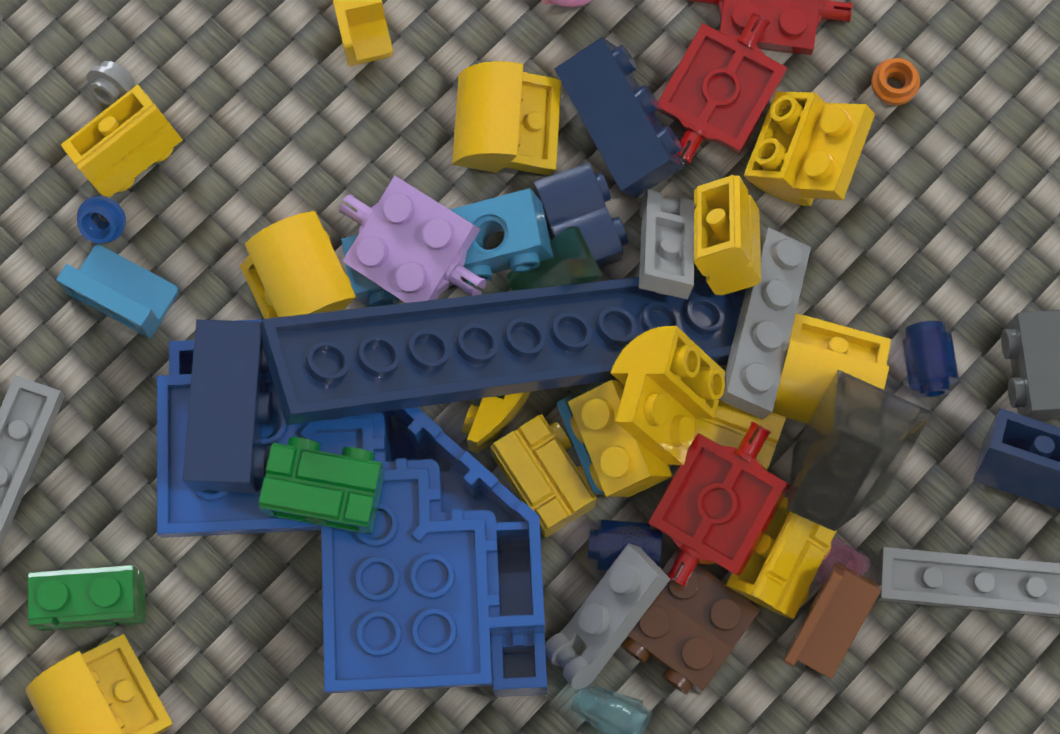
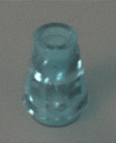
M591 685L578 690L571 705V711L579 714L581 718L602 734H644L652 717V711L643 707V700Z

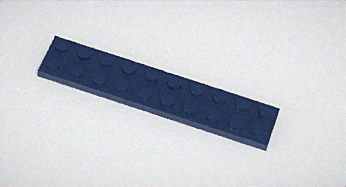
M699 270L694 271V286L688 300L640 289L639 277L262 319L260 324L261 343L286 425L618 380L611 374V371L622 350L640 334L662 326H677L718 365H727L744 297L741 290L722 296L715 295L706 282V276H703Z

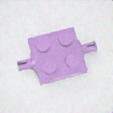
M395 175L379 202L372 208L355 198L352 194L347 195L343 199V201L356 208L358 212L342 203L340 204L339 212L345 214L361 226L357 238L342 262L405 303L437 300L440 294L452 284L471 296L482 293L466 281L469 280L476 286L484 289L486 280L463 267L467 250L479 233L480 228Z

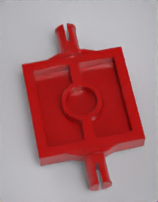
M690 0V2L718 5V13L721 20L719 32L740 37L751 14L758 13L760 14L759 22L762 16L770 21V24L765 29L756 46L760 49L812 55L816 29L821 19L849 23L853 7L852 2L832 0Z
M752 13L740 37L723 34L702 23L657 103L660 109L658 112L679 122L684 130H686L680 141L682 151L677 153L680 159L681 157L683 158L684 163L691 164V160L703 140L716 142L740 155L783 80L787 67L765 56L760 48L756 46L765 29L770 24V21L762 16L759 22L760 14Z
M752 421L738 449L720 445L700 433L697 434L687 452L685 464L679 466L648 522L668 534L676 545L681 548L672 568L667 573L670 579L686 586L699 560L715 562L735 575L742 574L791 486L788 482L768 472L761 462L756 459L771 431Z

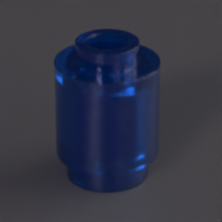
M923 321L909 325L905 328L906 338L902 340L909 389L920 391V396L927 398L950 393V386L959 382L952 334L946 332V326L943 321Z
M601 519L600 529L590 528L587 559L597 560V570L608 571L629 543L641 547L660 566L662 531L650 528V524L645 522Z

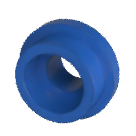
M95 195L87 198L80 205L77 212V226L83 237L93 243L112 242L119 238L125 230L126 216L116 201L106 196ZM97 213L103 215L108 222L101 220Z

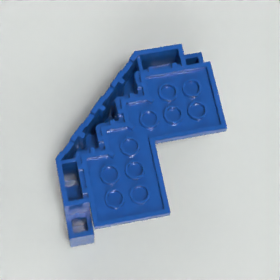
M257 319V320H236V321H258V322H261L262 319ZM194 340L169 341V375L157 376V535L161 538L321 530L325 693L492 686L493 672V691L495 697L547 695L540 519L536 512L526 503L521 502L499 482L498 478L470 453L458 446L443 432L441 427L418 407L286 425L270 372H266L265 392H272L273 396L272 421L270 425L262 424L261 445H268L269 454L273 443L287 445L290 437H299L320 443V451L341 455L343 447H355L373 452L375 454L374 461L382 462L385 477L372 535L264 515L259 508V498L264 478H258L257 493L192 491L183 481Z

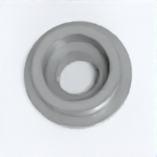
M103 61L100 66H93L87 73V81L92 95L106 105H112L134 86V80L130 73L112 61Z

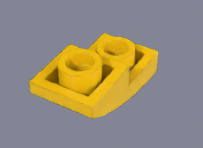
M531 391L504 395V399L496 396L482 398L480 406L471 404L462 427V433L468 434V450L479 453L490 445L514 420Z

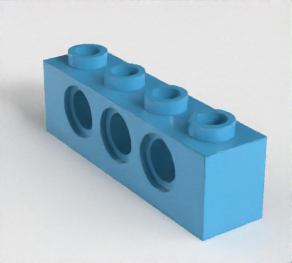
M530 188L450 209L480 228L479 233L467 250L463 267L480 278H484L486 282L492 279L493 273L509 269L512 272H526L539 267L540 261L553 258L543 204ZM503 231L504 239L502 243L495 249L486 250L488 238L496 232ZM358 234L341 239L344 257ZM346 264L347 276L350 279L351 287L357 300L369 307L393 305L399 302L396 296ZM469 280L466 281V282L469 283L470 285H474V284H473L472 282H470Z

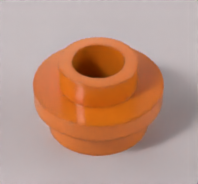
M903 58L888 59L876 67L872 75L871 86L874 94L882 102L889 105H903L910 102L916 96L920 87V76L914 65ZM891 78L898 79L903 87L901 89L892 88L887 84V80Z

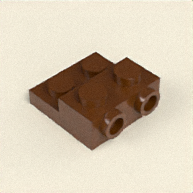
M678 549L662 569L666 575L680 553ZM697 564L686 586L670 579L620 646L638 661L645 664L648 658L664 668L666 671L662 678L678 691L687 695L692 689L700 695L758 615L760 609Z

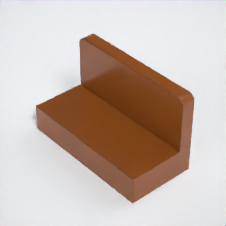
M835 561L786 650L784 663L794 667L798 660L832 679L879 596L882 586Z

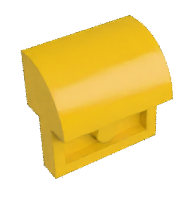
M483 62L462 70L458 75L452 165L498 173L503 168H510L547 176L551 175L556 171L561 80L523 72V63Z
M776 91L743 176L765 193L798 205L811 207L814 198L844 200L875 113L867 104L825 103L817 93Z
M315 211L300 213L282 219L264 228L244 244L249 256L243 261L240 268L264 319L344 310L356 298L350 279L344 272L331 245L329 235L324 230Z
M796 313L773 413L867 440L875 421L887 380L889 366L886 365L891 339Z
M662 326L650 329L633 339L622 350L613 365L611 374L625 385L615 422L665 464L684 465L688 448L694 440L696 418L714 419L718 401L724 393V377L726 372L677 326Z
M124 634L86 653L81 654L78 651L37 676L25 690L47 734H161L169 730L173 725Z

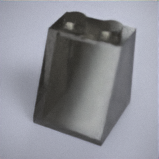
M837 370L793 449L789 483L791 486L788 492L787 510L832 531L838 530L885 495L929 421L931 411L841 370Z

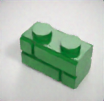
M290 437L287 445L278 443L271 445L266 476L263 480L259 498V508L264 515L372 535L385 477L382 462L374 461L375 454L373 452L355 447H343L341 455L320 451V443L299 437Z
M134 565L29 573V625L44 632L116 626L117 623L123 626L145 624L144 573Z

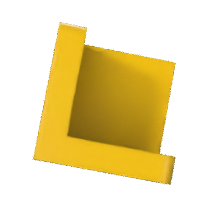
M333 0L348 67L393 56V48L382 0Z

